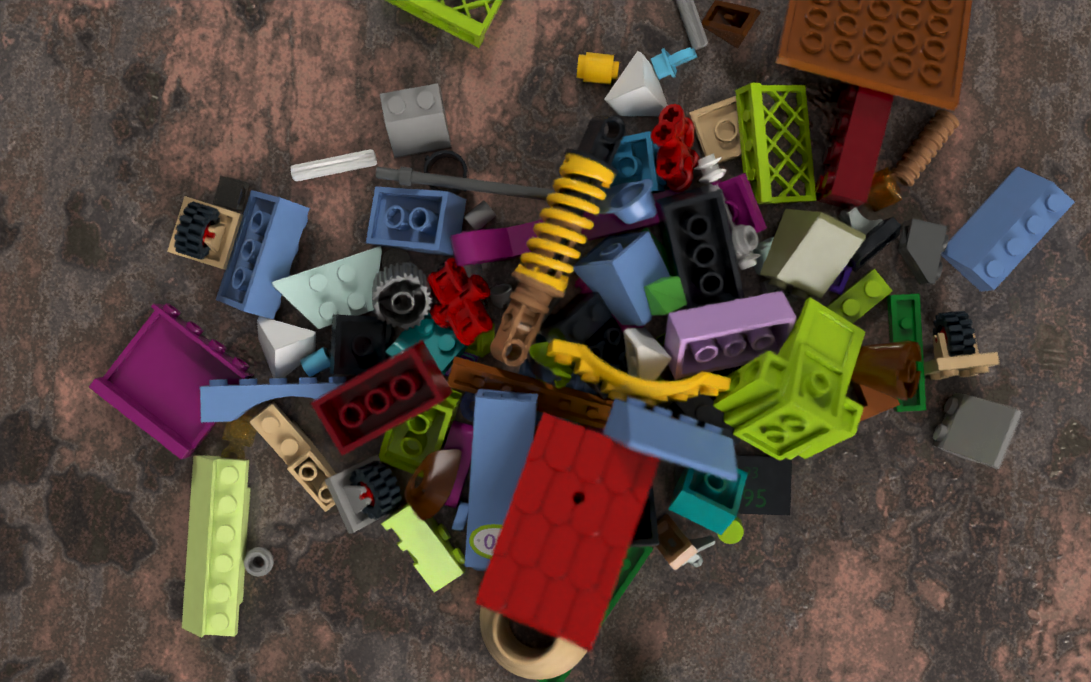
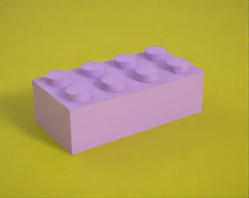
M782 291L668 313L664 350L672 358L668 365L674 379L693 376L700 372H713L746 365L768 350L778 355L788 335L794 328L796 315Z

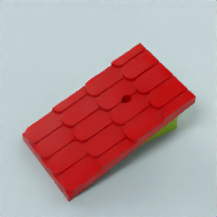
M543 413L475 603L591 652L661 457L629 448L608 436Z

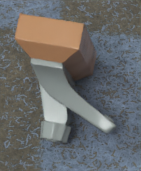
M667 513L657 521L659 545L656 547L675 571L687 562L696 568L701 566L703 558L698 552L715 545V539L712 536L689 540Z

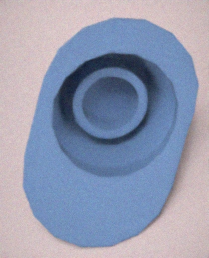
M651 179L613 186L605 191L607 196L604 200L596 198L593 203L600 208L599 214L613 213L627 224L655 217L657 214L655 198L650 190L653 186Z

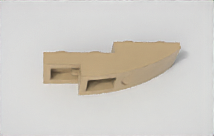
M273 401L251 418L249 422L288 465L287 470L326 512L335 505V502L325 479L336 473L294 420L291 421Z

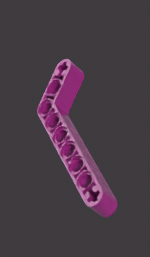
M667 190L654 193L653 196L657 200L681 192ZM585 211L583 217L592 221L594 225L589 230L583 227L580 234L586 236L587 241L660 225L658 214L643 221L627 224L613 213L594 215ZM538 220L507 228L468 231L452 235L450 239L456 265L460 267L499 262L521 257L523 253H532L527 247V241L530 238H539L533 231L534 225L545 222Z

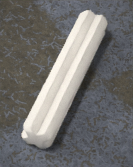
M369 149L292 165L291 175L293 180L302 181L375 166L377 158L374 150Z

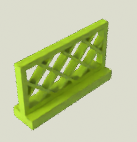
M385 0L477 48H480L483 43L485 33L503 0H478L466 4L465 0H461L462 5L451 8L445 5L444 0ZM484 6L487 16L483 23L471 18L469 10Z
M750 83L735 90L743 173H746L757 204L816 201L806 86ZM762 93H767L775 101L770 110L763 105ZM789 93H796L797 106L794 110L784 100ZM779 106L789 115L784 124L773 115ZM768 121L778 130L772 140L766 135L765 124ZM792 121L800 128V135L797 139L787 130ZM782 135L791 144L786 154L776 145ZM771 150L781 159L775 169L769 164L768 154ZM795 150L802 155L803 163L800 167L790 159ZM784 165L794 173L789 182L779 174ZM798 179L805 184L806 195L800 196L793 188ZM773 180L783 188L778 197H772L771 183Z

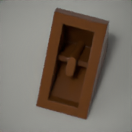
M715 0L701 23L703 28L738 49L761 12L755 8Z

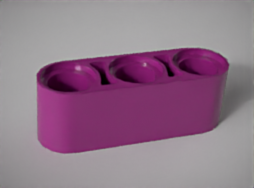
M456 420L451 425L444 450L459 449L462 453L453 489L444 504L455 509L458 506L471 466L473 426Z

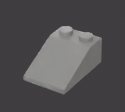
M954 393L953 397L951 396L945 404L944 412L946 414L942 424L940 423L934 431L933 439L935 441L933 446L963 459L999 469L1022 411L967 394Z

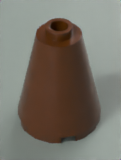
M908 340L861 346L850 381L900 400L912 399L918 388L921 371H916V361L922 362L919 343Z

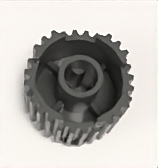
M411 262L402 263V265L396 263L395 266L390 264V268L384 267V272L379 271L376 274L372 287V307L374 308V314H377V319H381L382 322L386 320L387 325L391 323L392 327L398 325L399 328L402 327L405 330H408V327L414 329V325L420 326V321L425 319L424 315L429 314L428 310H431L433 300L426 274H423L422 270H418L417 265Z

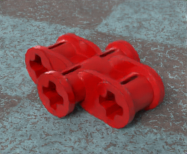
M670 104L659 114V124L654 127L651 133V140L656 146L660 147L657 153L656 172L661 179L667 180V185L673 192H682L690 187L693 181L694 168L698 167L697 160L700 159L696 151L691 149L694 143V123L690 118L685 117L684 110L678 104Z
M454 258L446 260L445 266L438 272L429 274V285L441 303L440 305L432 306L430 310L431 317L438 326L445 329L451 326L457 339L467 346L472 345L475 342V338L482 332H489L492 329V320L480 301L481 298L485 299L490 295L489 286L482 277L476 274L468 277L463 266L457 267Z

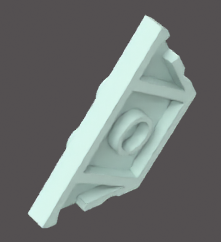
M379 246L271 283L317 329L332 325L333 314L358 316L374 310L372 307L373 280L380 270L382 249Z

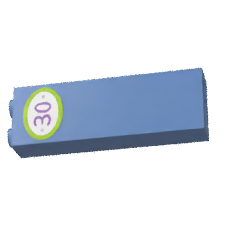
M479 389L476 394L465 567H472L477 571L487 570L535 437L538 394Z

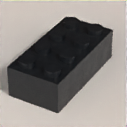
M709 184L655 200L671 274L680 278L687 305L681 307L680 310L729 302L735 299H744L745 296L722 190Z

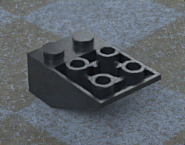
M598 292L577 294L540 328L548 343L556 339L585 345L601 361L628 375L624 333ZM572 361V365H568V366H569L573 371H574V367H575V362ZM602 380L599 383L586 382L602 399H606L609 396L608 393L600 392Z

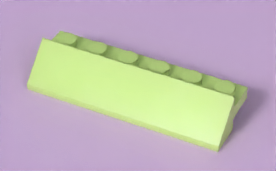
M193 455L182 628L201 638L204 635L234 637L238 634L239 606L243 602L244 558L246 556L250 487H247L249 460Z

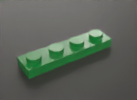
M920 293L888 295L890 343L908 340L918 342L922 355V362L916 361V371H921L914 397L912 399L908 398V400L898 399L900 405L894 407L893 411L926 410Z

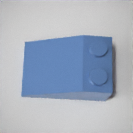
M375 186L366 243L427 254L454 256L450 236L461 233L466 199L449 191Z

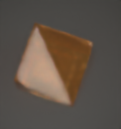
M888 167L873 175L867 200L874 212L902 200L901 189Z

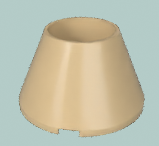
M484 607L480 609L481 634L489 653L503 668L517 676L533 680L557 677L572 669L587 652V650L559 638H555L554 644L547 648L535 649L527 647L519 642L512 633L508 617Z

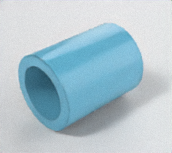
M322 347L300 359V362L306 374L312 377L330 367L331 356L326 348Z

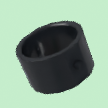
M441 150L433 153L431 156L427 155L424 159L426 160L424 173H430L433 164L439 159L446 157L459 161L464 169L463 178H469V171L465 161L459 154L453 151ZM428 185L435 191H449L455 195L462 192L461 189L440 190Z

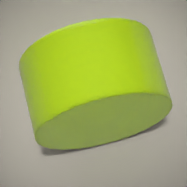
M736 517L722 535L718 534L722 542L735 544L742 539L744 529L740 518Z

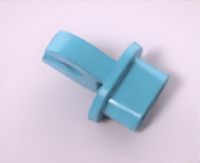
M690 47L672 55L663 48L661 49V54L651 58V62L660 80L669 75L675 78L676 66L698 56L695 49Z

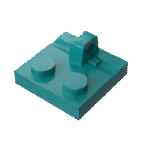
M429 313L424 315L425 319L420 321V326L414 325V329L408 327V330H404L385 352L389 357H392L423 340L444 375L452 366L454 356L460 357L469 346L462 344L450 328L445 329L438 326Z

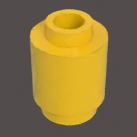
M586 52V55L579 54L576 78L583 79V82L611 85V80L618 78L619 61H614V55L592 52Z

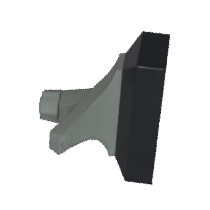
M854 206L844 209L838 216L846 225L866 235L863 243L847 263L849 267L853 268L854 272L858 271L900 235L901 224L894 217L885 220H868Z

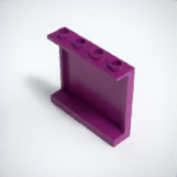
M153 303L151 308L155 311L103 377L95 378L89 385V388L178 458L184 459L194 453L217 423L201 422L200 386L209 385V380L228 379V385H239V379H251L254 375L248 371L249 365L238 357L233 359L225 353L226 347L215 339L210 341L203 336L204 330L192 321L187 323L180 318L181 312L169 303L165 305Z

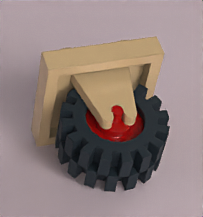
M184 196L167 252L226 270L243 214Z
M965 311L938 313L935 316L936 320L933 322L935 326L933 328V333L935 334L933 335L934 360L924 363V376L930 375L931 380L948 379L958 375L960 377L977 376L978 374L988 373L989 367L999 364L998 352L979 354L975 330L971 328L973 323L969 319L968 313H965Z

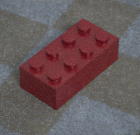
M851 83L846 90L841 91L837 107L841 108L839 117L834 119L830 129V136H833L831 147L826 148L822 163L826 165L824 175L819 176L815 187V192L819 193L818 202L849 209L851 206L858 207L867 202L894 99L893 94Z
M421 340L324 393L311 402V405L342 456L445 401L452 393V390L424 341Z

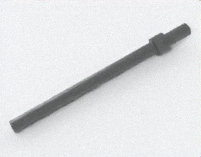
M401 167L400 169L376 168L377 179L399 181L400 185L407 186L415 183L545 201L547 196L554 191L553 189L413 171V168Z

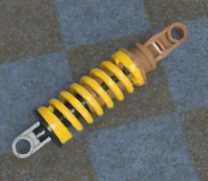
M611 115L594 116L588 123L578 150L566 149L564 153L565 160L559 169V173L563 178H558L553 182V188L557 193H551L546 198V202L551 208H544L540 212V218L545 223H536L533 228L534 233L539 238L528 239L527 247L532 253H523L520 261L524 265L518 264V267L511 274L518 281V286L515 289L516 291L510 294L511 302L502 316L501 324L490 347L491 354L495 359L511 367H517L526 360L532 342L540 330L544 315H548L550 311L548 305H550L552 298H563L565 295L564 291L569 278L562 274L563 272L573 273L574 267L567 262L570 257L578 259L581 255L580 251L574 249L576 242L585 244L587 241V237L580 234L582 228L584 227L589 230L594 225L592 221L584 218L583 215L585 211L594 215L599 214L600 208L589 201L591 197L604 200L607 196L605 191L596 188L598 181L602 183L601 187L609 189L614 178L619 173L611 163L626 133L625 123L620 117ZM606 123H607V125H608V133H607V135L605 134V131H604ZM512 344V351L506 356V349Z

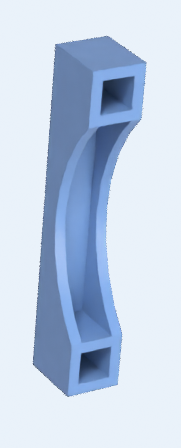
M346 376L329 377V382L317 383V377L299 378V383H287V378H269V384H258L257 379H239V385H228V379L209 380V385L200 386L201 422H232L240 418L251 408L274 398L296 396L317 399L324 393L343 384L347 379Z

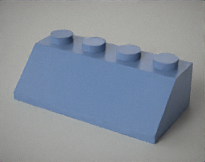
M1016 167L948 241L947 247L941 256L979 291L995 290L1074 204V201L1052 181L1021 167Z
M251 190L216 300L241 311L274 320L275 314L281 305L282 294L273 287L271 282L290 276V268L298 252L299 240L303 229L307 225V215L310 208L280 197Z
M628 397L627 402L615 398L603 434L629 448L736 481L738 474L733 439L722 435V428L706 423L705 427L702 428L696 426L698 420L680 414L679 419L671 417L672 411L654 406L652 411L645 408L646 403Z

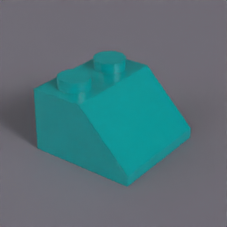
M685 466L675 486L668 510L722 535L737 517L748 473L737 468L738 476L736 481Z

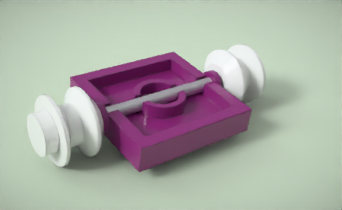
M713 153L697 160L699 166L695 167L694 170H701L703 174L699 182L705 184L712 182V185L722 190L731 236L734 227L738 225L752 226L756 233L767 229L746 173L726 181L718 180L727 171V169L719 168L718 162L722 157L716 159ZM735 250L737 264L741 270L756 265V258L761 256L760 254H754L753 251L743 255Z

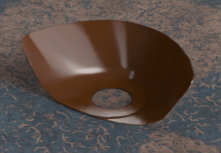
M437 450L428 454L412 475L406 486L405 499L420 521L432 518L447 501L459 470L461 450ZM423 470L424 474L420 485L417 488H415L414 484L416 477L419 474V472Z

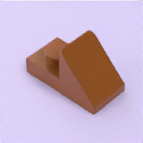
M852 382L860 402L859 405L864 407L859 422L900 405L896 398Z

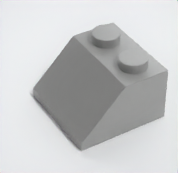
M438 83L380 94L384 121L395 158L452 148L442 91Z

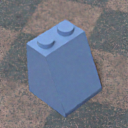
M649 231L607 236L573 265L576 274L592 292L600 294L610 312L622 325L643 326L650 322L652 315L644 286L663 277H670Z

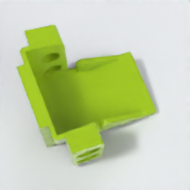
M810 297L805 300L802 312L778 355L768 350L728 375L727 377L731 378L729 390L718 393L713 407L724 412L723 420L734 428L733 435L779 461L785 458L792 460L797 455L807 459L856 434L863 412V406L845 395L865 331Z

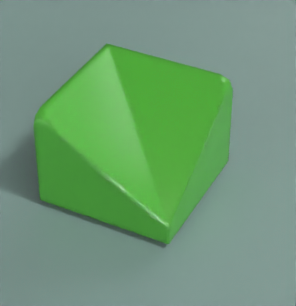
M678 276L663 277L644 286L651 315H666L687 305L682 283Z

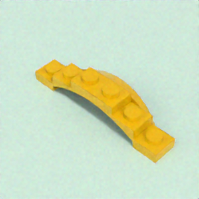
M556 339L548 344L546 356L554 357V362L559 364L572 365V361L575 362L573 374L581 375V380L599 383L602 380L600 392L608 393L609 399L615 400L616 398L627 401V398L631 397L645 402V407L654 408L656 404L666 402L668 395L670 400L687 402V399L698 396L699 389L702 395L716 397L718 393L729 390L731 379L708 372H700L691 378L674 382L643 380L622 373L607 365L589 351L585 345Z

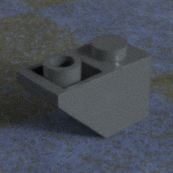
M910 219L903 222L897 250L919 284H935V281L939 279L942 272L941 254L945 251L948 244L947 226Z

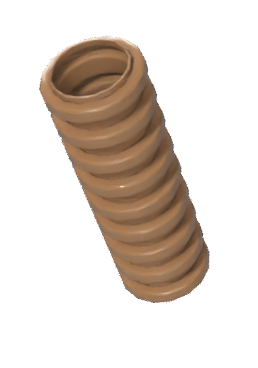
M946 110L936 111V117L930 119V124H927L924 127V131L919 133V139L913 141L914 146H910L907 149L908 153L902 155V161L899 160L896 163L897 168H892V177L904 186L911 187L914 185V179L920 177L919 172H923L926 169L925 165L930 164L931 158L937 155L936 150H941L942 143H946L948 136L954 133L953 129L958 128L959 121L952 113Z

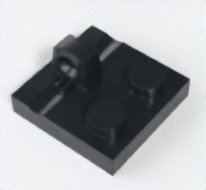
M333 314L330 374L359 375L390 358L385 351L391 346L392 324L387 325L386 320L382 322L381 319L378 320L377 317Z

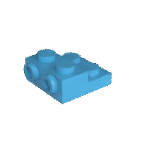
M652 131L624 136L611 163L619 173L609 188L623 183L651 179L653 181V186L650 189L652 194L665 191L664 185L667 184V180L661 179L656 172L657 153L660 147L656 146L651 140ZM601 187V190L606 191L607 188Z

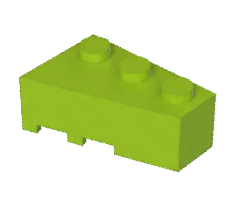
M406 503L401 508L392 512L381 523L386 530L390 528L394 530L400 539L397 545L402 551H408L415 562L413 566L434 593L464 574L466 569L464 565L465 556L458 547L456 549L453 548L448 540L451 538L448 530L442 523L438 525L433 517L420 521L409 504Z

